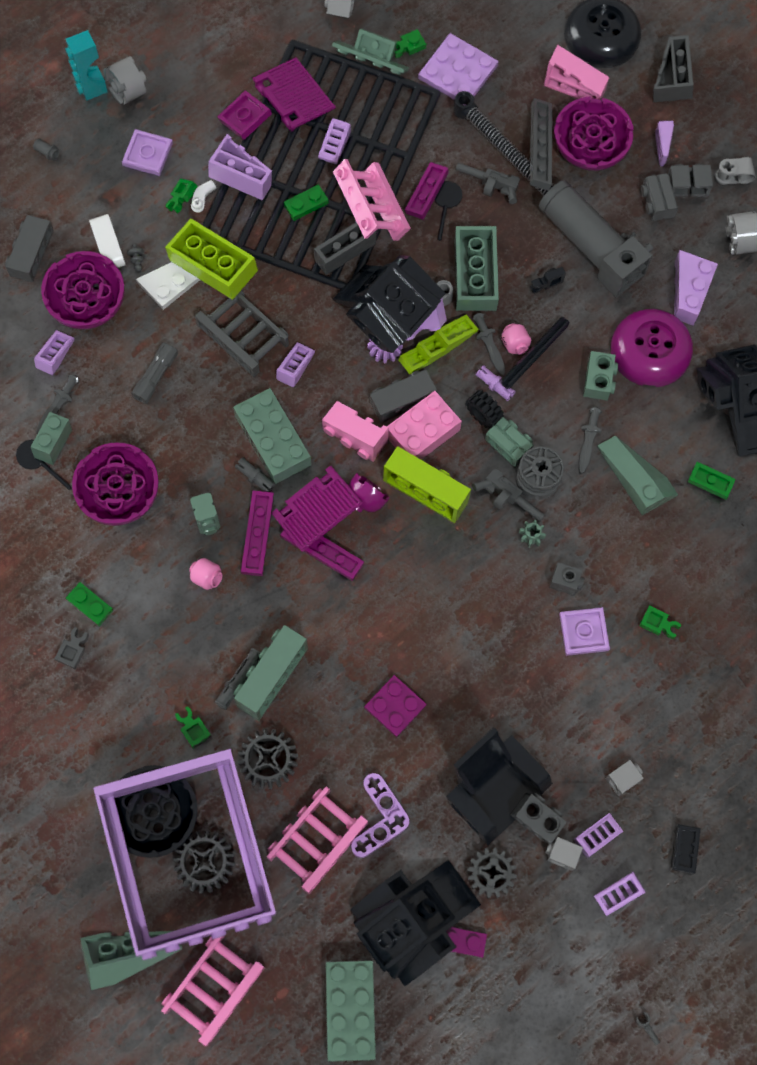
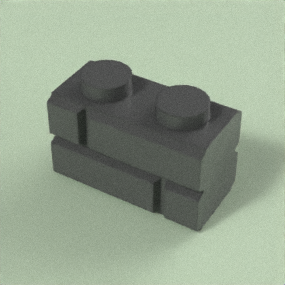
M669 174L647 176L643 185H641V195L646 197L647 201L645 204L646 213L651 215L653 221L674 218L678 206Z

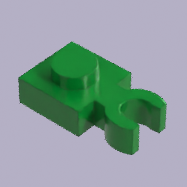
M418 29L401 36L400 41H397L395 49L399 50L395 51L394 56L399 58L406 51L408 55H412L426 49V42Z
M180 178L170 194L173 198L166 203L165 207L171 212L174 210L176 213H179L182 210L183 202L188 203L198 186L193 181Z
M649 605L639 626L658 636L661 631H664L668 638L675 639L677 635L672 633L670 628L675 627L679 629L681 624L677 621H667L668 614Z
M187 706L185 707L188 712L186 718H181L178 713L175 716L179 723L185 724L180 730L194 749L212 736L200 717L195 720L192 719L193 713Z

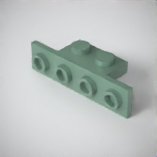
M363 28L359 30L355 46L341 41H336L332 44L333 47L338 48L337 51L340 53L348 54L349 52L354 54L358 60L366 61L367 59L373 61L372 64L380 68L386 66L391 68L390 71L395 74L401 75V73H405L409 69L407 66L391 61L397 41Z

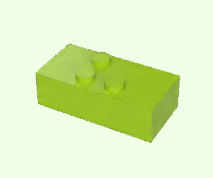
M190 219L165 247L171 262L232 300L258 271L255 257L193 219Z
M399 446L396 447L384 465V482L453 523H456L469 502L470 488L451 478L450 474L445 470L434 468Z

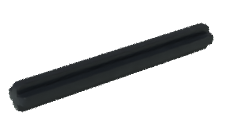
M560 317L502 379L501 385L506 389H510L568 327L569 321L565 317Z

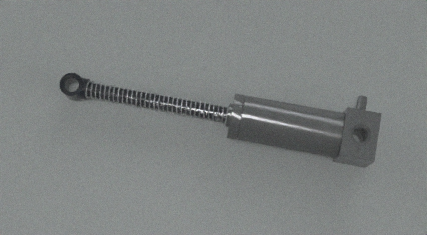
M461 91L457 93L454 100V114L460 119L471 120L472 124L477 126V130H481L482 135H486L487 140H491L492 145H495L497 150H500V153L505 155V158L510 160V163L519 169L518 171L524 174L523 176L530 181V161L528 162L527 158H524L522 153H519L517 148H514L515 145L509 143V140L503 137L502 132H499L497 127H494L492 122H489L487 117H484L482 112H479L478 106L474 103V96L470 92ZM565 180L560 181L554 186L552 184L549 191L536 188L544 196L540 201L539 209L599 269L597 279L616 298L646 275L653 256L650 253L653 250V246L650 243L643 246L634 236L626 241Z

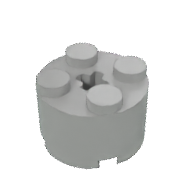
M131 56L104 69L105 81L109 80L111 84L109 90L120 104L123 103L124 105L146 93L144 84L147 81L143 71L137 69Z
M756 211L728 215L726 236L727 238L731 237L732 243H729L730 254L739 255L757 252Z

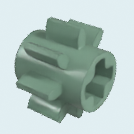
M536 520L530 524L525 521V529L520 528L519 533L523 535L520 541H525L529 548L535 543L537 546H540V539H545L546 536L545 533H541L544 525L539 526ZM530 531H534V536H530Z

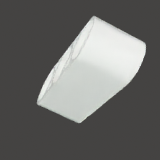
M106 214L90 219L89 222L100 254L112 260L117 268L126 266L109 215Z

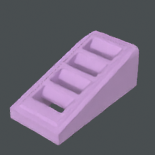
M332 119L318 159L337 165L351 133V125L349 123ZM326 150L335 152L336 154L333 155V154L327 153Z
M659 121L655 131L660 166L665 165L669 155L674 121Z
M56 330L35 356V367L53 375L73 344L74 338ZM59 340V341L63 342L64 344L62 345V344H60V343H58V342H56V341Z
M297 342L278 367L276 379L294 387L315 354V350ZM299 352L305 355L306 357L304 358L296 353Z
M609 813L576 837L574 842L583 847V854L586 858H589L621 834L623 830ZM604 822H609V824L615 830L613 834L609 831ZM599 826H601V828L607 834L608 837L606 839L597 829ZM592 831H594V833L600 839L601 843H597V841L591 835ZM584 837H588V839L594 845L593 849H591V847L585 841Z
M633 871L594 895L605 915L608 916L646 893ZM631 880L637 890L635 893L632 892L627 881ZM623 885L629 895L627 898H625L619 886ZM612 890H615L621 899L619 903H617L611 893ZM606 894L614 905L611 908L603 898Z

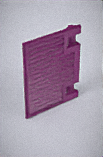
M297 58L253 77L257 90L263 97H267L281 115L282 122L290 131H294L297 127L336 109L335 105ZM268 79L272 85L265 87L263 81ZM295 113L298 119L292 121L289 118L290 114Z
M332 466L325 470L327 474L321 479L315 477L286 500L287 506L282 510L278 511L276 508L271 513L302 552L363 504Z

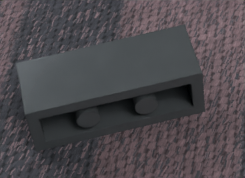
M27 215L25 221L21 222L19 236L13 241L12 253L5 262V267L11 277L33 283L54 231L49 220Z
M357 222L314 248L316 263L326 275L375 245L376 231L368 239H365Z
M427 370L415 371L408 378L403 380L397 379L390 386L375 389L370 394V404L380 423L407 412L432 392H437V389Z

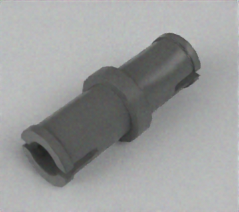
M244 457L238 461L239 465H235L236 469L249 478L248 481L250 483H255L263 491L271 492V487H275L276 483L267 478L260 468L256 469Z

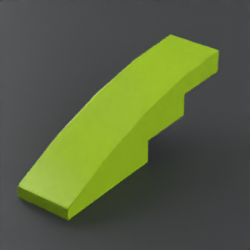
M464 315L436 330L434 335L419 342L416 348L400 355L398 360L407 372L412 374L430 365L478 332L479 329L467 315Z

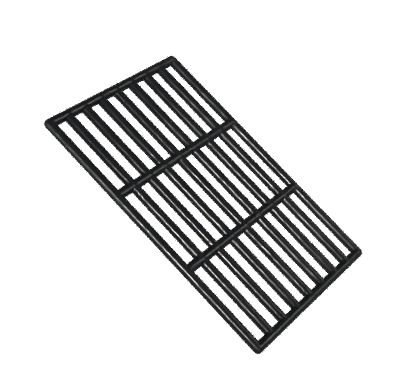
M291 40L279 65L289 61L295 49L305 52L301 61L305 69H307L313 55L323 58L314 77L318 85H320L331 61L341 64L327 94L331 102H333L348 68L359 71L337 120L345 122L366 74L377 77L354 130L348 137L349 141L337 167L344 159L349 160L356 143L367 146L356 171H365L374 149L385 152L380 164L384 174L392 156L404 159L391 187L396 197L441 95L440 90L308 44ZM384 80L393 82L395 85L371 139L361 136L360 133ZM402 86L413 89L389 145L378 142ZM420 93L431 95L408 151L396 148ZM263 97L261 103L267 106L276 116L256 156L261 162H263L282 122L281 115L272 104H269L270 101L267 97ZM295 113L289 115V118L293 121L298 119ZM325 113L317 117L316 120L313 119L305 123V125L311 126L312 129L287 183L284 184L276 181V178L300 126L294 131H289L271 169L272 181L269 191L263 200L257 199L237 244L231 243L257 260L341 290L347 284L338 280L345 264L333 270L330 277L319 273L321 268L316 261L312 270L300 267L327 207L338 212L325 241L337 234L345 214L354 217L345 197L342 203L331 200L338 184L334 174L325 191L329 204L317 209L293 264L282 260L300 218L295 221L291 219L274 257L263 253L284 209V201L288 200L290 194L296 196L314 187L326 164V161L318 160L305 190L294 187L319 131L327 132L329 124L323 123L327 115ZM257 128L242 141L241 146L245 148V152ZM222 183L202 224L204 227L210 229L230 186ZM271 188L283 191L256 250L245 247ZM239 192L219 234L222 238H227L247 193ZM366 196L368 203L372 204V196ZM379 214V217L375 216L377 221H383L381 214ZM382 229L376 230V241ZM375 245L362 253L353 276L363 265L367 264Z

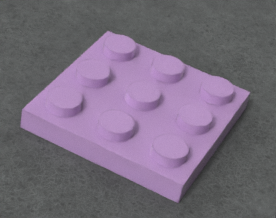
M450 33L420 71L418 79L440 90V92L454 100L457 93L461 91L470 92L475 97L498 66V60Z

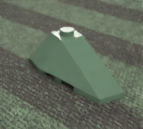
M614 436L597 446L641 515L678 496V493L665 475L618 437Z
M172 931L149 932V936L152 938ZM125 932L124 936H111V933H100L80 938L91 990L117 984L180 951L166 953L164 949L156 952L157 957L142 960V956L137 957L135 954L130 932Z

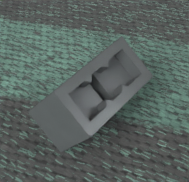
M525 793L510 816L544 843L551 844L566 824V821L561 818L563 814L554 807L549 808L544 804L545 799L537 793ZM532 803L535 811L529 816L527 806ZM547 818H550L552 826L547 830L544 822Z

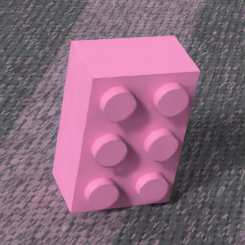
M434 391L387 426L389 428L388 440L395 448L399 446L422 460L459 432L462 421L438 393Z

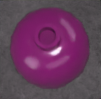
M359 473L354 475L348 485L363 502L356 509L360 513L362 510L376 512L390 499L387 493L383 494L380 492L381 488L363 475L360 476Z

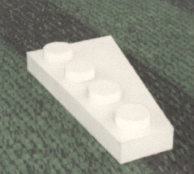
M171 262L137 278L136 281L164 310L198 283L200 279Z

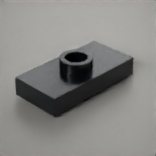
M677 825L671 870L696 874L701 828Z

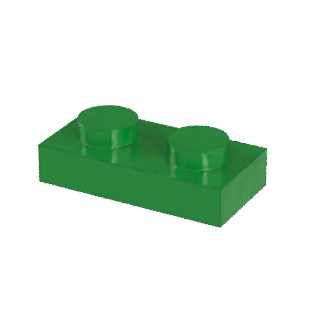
M319 184L284 201V207L293 221L329 204V200Z
M696 462L687 482L726 500L736 479Z
M81 582L66 597L69 603L98 626L114 611L112 607Z

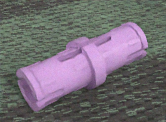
M483 365L481 367L482 370L479 369L476 376L484 381L491 391L495 390L506 401H509L516 391L502 386V377L496 376Z

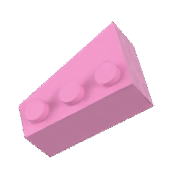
M557 45L548 64L544 86L577 99L590 97V99L601 100L607 88L609 77Z
M336 401L322 419L324 432L331 437L335 436L340 439V442L345 447H352L358 451L357 453L361 458L374 462L388 443L389 428L384 425L380 428L372 424L374 421L369 417L366 420L362 419L357 415V411Z

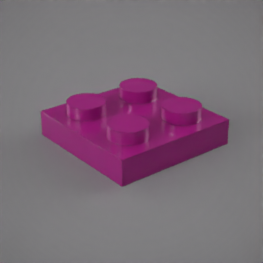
M245 90L217 117L221 123L245 140L272 112Z
M394 675L364 706V709L397 738L427 704Z

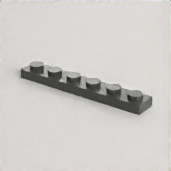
M534 98L531 103L530 185L549 191L552 186V103Z

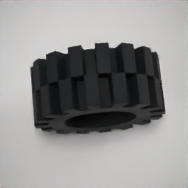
M477 390L466 400L465 405L467 410L470 411L471 416H474V419L479 421V424L491 429L504 417V412L501 410V406L497 405L498 402L492 399L491 395L488 396V393L483 392V390Z

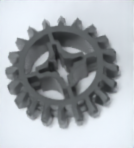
M263 729V736H260L259 732L255 731L256 739L254 740L251 736H248L247 740L250 744H241L242 748L246 751H238V755L244 757V759L237 761L238 765H245L240 769V773L248 772L244 779L248 781L253 777L251 785L255 786L259 781L260 789H264L265 783H268L269 790L273 789V782H276L277 786L281 787L280 779L288 783L289 779L286 774L288 773L292 776L295 774L290 767L295 768L298 766L297 762L291 761L298 758L297 753H291L296 749V746H288L291 738L288 737L283 741L284 733L281 732L276 737L275 729H272L271 735H268L267 729ZM272 742L278 744V746L265 749L260 744ZM255 749L259 755V760L255 763L256 766L251 768L250 756ZM284 750L286 752V763L283 769H281L276 760L280 756V752ZM263 754L272 755L273 765L271 763L268 764V762L264 763ZM265 769H271L276 774L273 776H261L257 773Z
M206 830L202 838L200 831H197V839L194 840L190 835L188 838L190 843L186 844L185 842L182 845L185 847L184 850L178 848L175 851L181 855V858H173L174 862L180 863V865L174 867V871H182V873L178 874L177 879L182 880L186 878L182 884L184 887L192 883L190 887L192 892L199 886L200 894L204 893V887H207L208 892L212 893V885L214 884L220 890L221 885L218 883L220 880L226 884L228 883L224 875H233V871L229 870L228 866L234 867L235 862L228 859L235 857V854L233 852L227 853L232 846L227 844L223 847L226 838L222 837L217 841L219 834L216 832L210 838V832ZM200 844L214 845L204 853L194 849V847ZM219 850L223 856V864L220 871L213 863ZM188 854L195 858V865L190 874L186 868ZM196 855L204 859L210 857V860L207 861L210 863L209 865L213 869H210L208 866L206 867L205 865L199 867V864H201V862L199 861L200 859ZM205 871H209L215 876L206 881L195 879L197 875Z

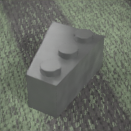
M689 35L669 37L653 90V102L693 99Z

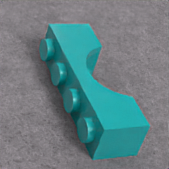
M86 30L66 38L68 47L65 48V51L69 58L68 62L73 71L72 75L76 82L75 86L80 95L83 94L86 101L107 93V86L98 66H90L99 56L89 31Z

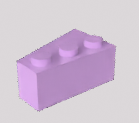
M227 134L208 161L209 177L263 200L271 187L272 170L255 156L251 157L245 152L243 146H238L232 141V137Z
M679 250L675 259L674 316L682 322L694 326L718 264Z

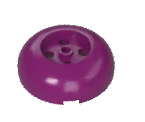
M583 97L572 101L561 110L556 119L554 138L559 152L569 163L580 169L599 171L616 165L627 155L633 142L634 129L629 115L615 102L605 98L599 100ZM608 137L605 142L602 140V138Z
M79 251L65 255L66 257L57 263L54 262L43 278L41 294L46 309L55 320L70 328L91 329L105 324L115 316L123 303L125 286L122 274L112 260L96 252ZM99 284V290H94L93 286ZM91 302L97 303L94 306H89Z
M643 309L628 315L618 324L611 339V354L616 355L615 363H618L619 372L631 382L641 386L662 387L675 382L686 372L693 355V342L687 327L673 314L659 309ZM650 329L656 330L657 334L652 333ZM641 339L643 341V345L639 346L635 342ZM664 343H666L667 346H670L672 348H666L664 346Z
M108 443L94 448L83 460L81 459L74 471L72 490L79 508L89 518L104 525L120 526L138 520L152 507L159 488L158 473L153 461L141 449L126 443ZM110 474L111 476L107 481H104L103 478ZM131 474L132 480L125 481L124 476ZM105 494L111 496V498L102 500V496ZM126 494L132 495L129 500L123 499Z

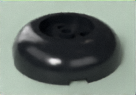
M585 0L570 13L566 21L564 37L566 45L573 55L588 62L591 66L610 68L628 61L638 49L641 40V26L636 13L621 0ZM613 31H617L616 36L612 34Z
M144 766L128 772L120 780L161 769L164 766ZM185 778L114 798L127 850L129 853L139 857L156 858L174 852L188 840L196 825L198 815L197 800L192 787ZM145 794H152L153 800L146 803L144 801ZM166 803H172L173 810H171L170 812H166L164 810V805ZM155 809L158 812L157 815L150 817V811ZM136 814L143 816L141 823L137 824L133 821ZM158 823L163 825V830L160 833L154 832V826Z

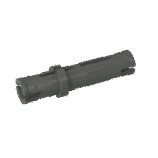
M251 648L230 681H226L224 684L225 688L214 702L217 706L227 710L235 697L234 691L238 685L245 683L248 678L246 675L252 665L256 666L261 660L258 650Z

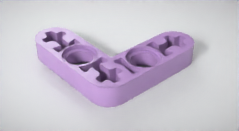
M376 773L366 776L364 789L384 819L353 840L351 850L358 858L367 857L404 832L409 825L408 815L383 778ZM369 780H379V790L385 789L387 792H383L375 798L373 795H376L377 791L373 787H368L370 785ZM383 797H390L393 805L389 809H384L380 805V800ZM395 816H398V818L403 817L405 819L403 821L404 826L396 825L392 828L395 833L391 834L389 828L384 823L389 822L390 826L395 822ZM378 828H383L387 833L386 838L382 841L376 840L374 837V831ZM370 834V838L376 846L372 847L370 843L365 847V853L362 851L357 852L355 850L358 847L357 842L360 841L362 844L367 842L368 838L365 836Z

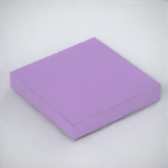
M135 129L122 160V165L160 176L173 141L169 138Z
M603 607L560 612L566 656L610 650Z

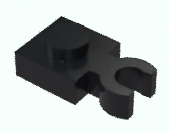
M562 266L557 269L551 268L545 272L544 277L531 281L530 289L533 294L540 292L544 288L547 290L564 282L565 270Z

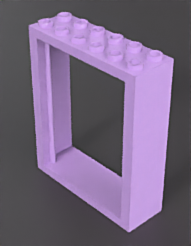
M231 749L93 788L137 957L142 956V960L157 957L156 952L164 949L166 953L180 950L179 945L187 942L189 946L202 943V938L210 935L212 939L225 936L226 931L233 928L235 932L248 929L250 923L257 921L258 925H262L272 921L276 911ZM218 769L255 907L150 938L114 798Z

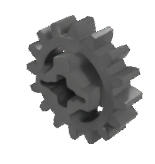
M485 848L484 855L477 852V860L471 858L470 863L474 866L467 868V871L472 873L467 880L474 881L471 888L475 889L478 887L480 889L478 892L479 896L486 892L487 899L493 893L496 898H499L500 891L506 895L508 893L506 887L513 888L514 884L510 880L517 878V875L512 874L516 866H510L509 864L512 861V857L504 858L505 851L497 854V848H494L492 853H489V850ZM489 858L486 866H478L481 861ZM498 860L504 864L506 870H502V868L498 864ZM491 867L494 868L495 873L499 874L495 875L493 879H490V874L485 872L489 871ZM477 876L483 878L486 882L485 886L479 882ZM506 880L502 886L494 888L495 882Z

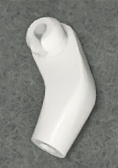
M212 180L198 186L193 193L191 209L194 212H202L206 197L217 189Z

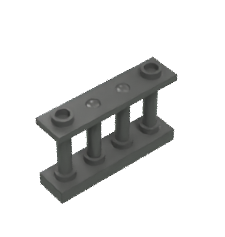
M242 291L233 300L228 298L212 314L205 315L200 311L195 315L197 326L253 377L260 372L259 360L276 344L280 342L285 348L289 346L288 333L282 327L278 328L249 302ZM235 303L244 309L225 328L222 327L220 329L216 325L215 321ZM249 316H252L258 324L240 341L234 342L230 338V334ZM266 329L273 337L253 355H248L244 351V347Z

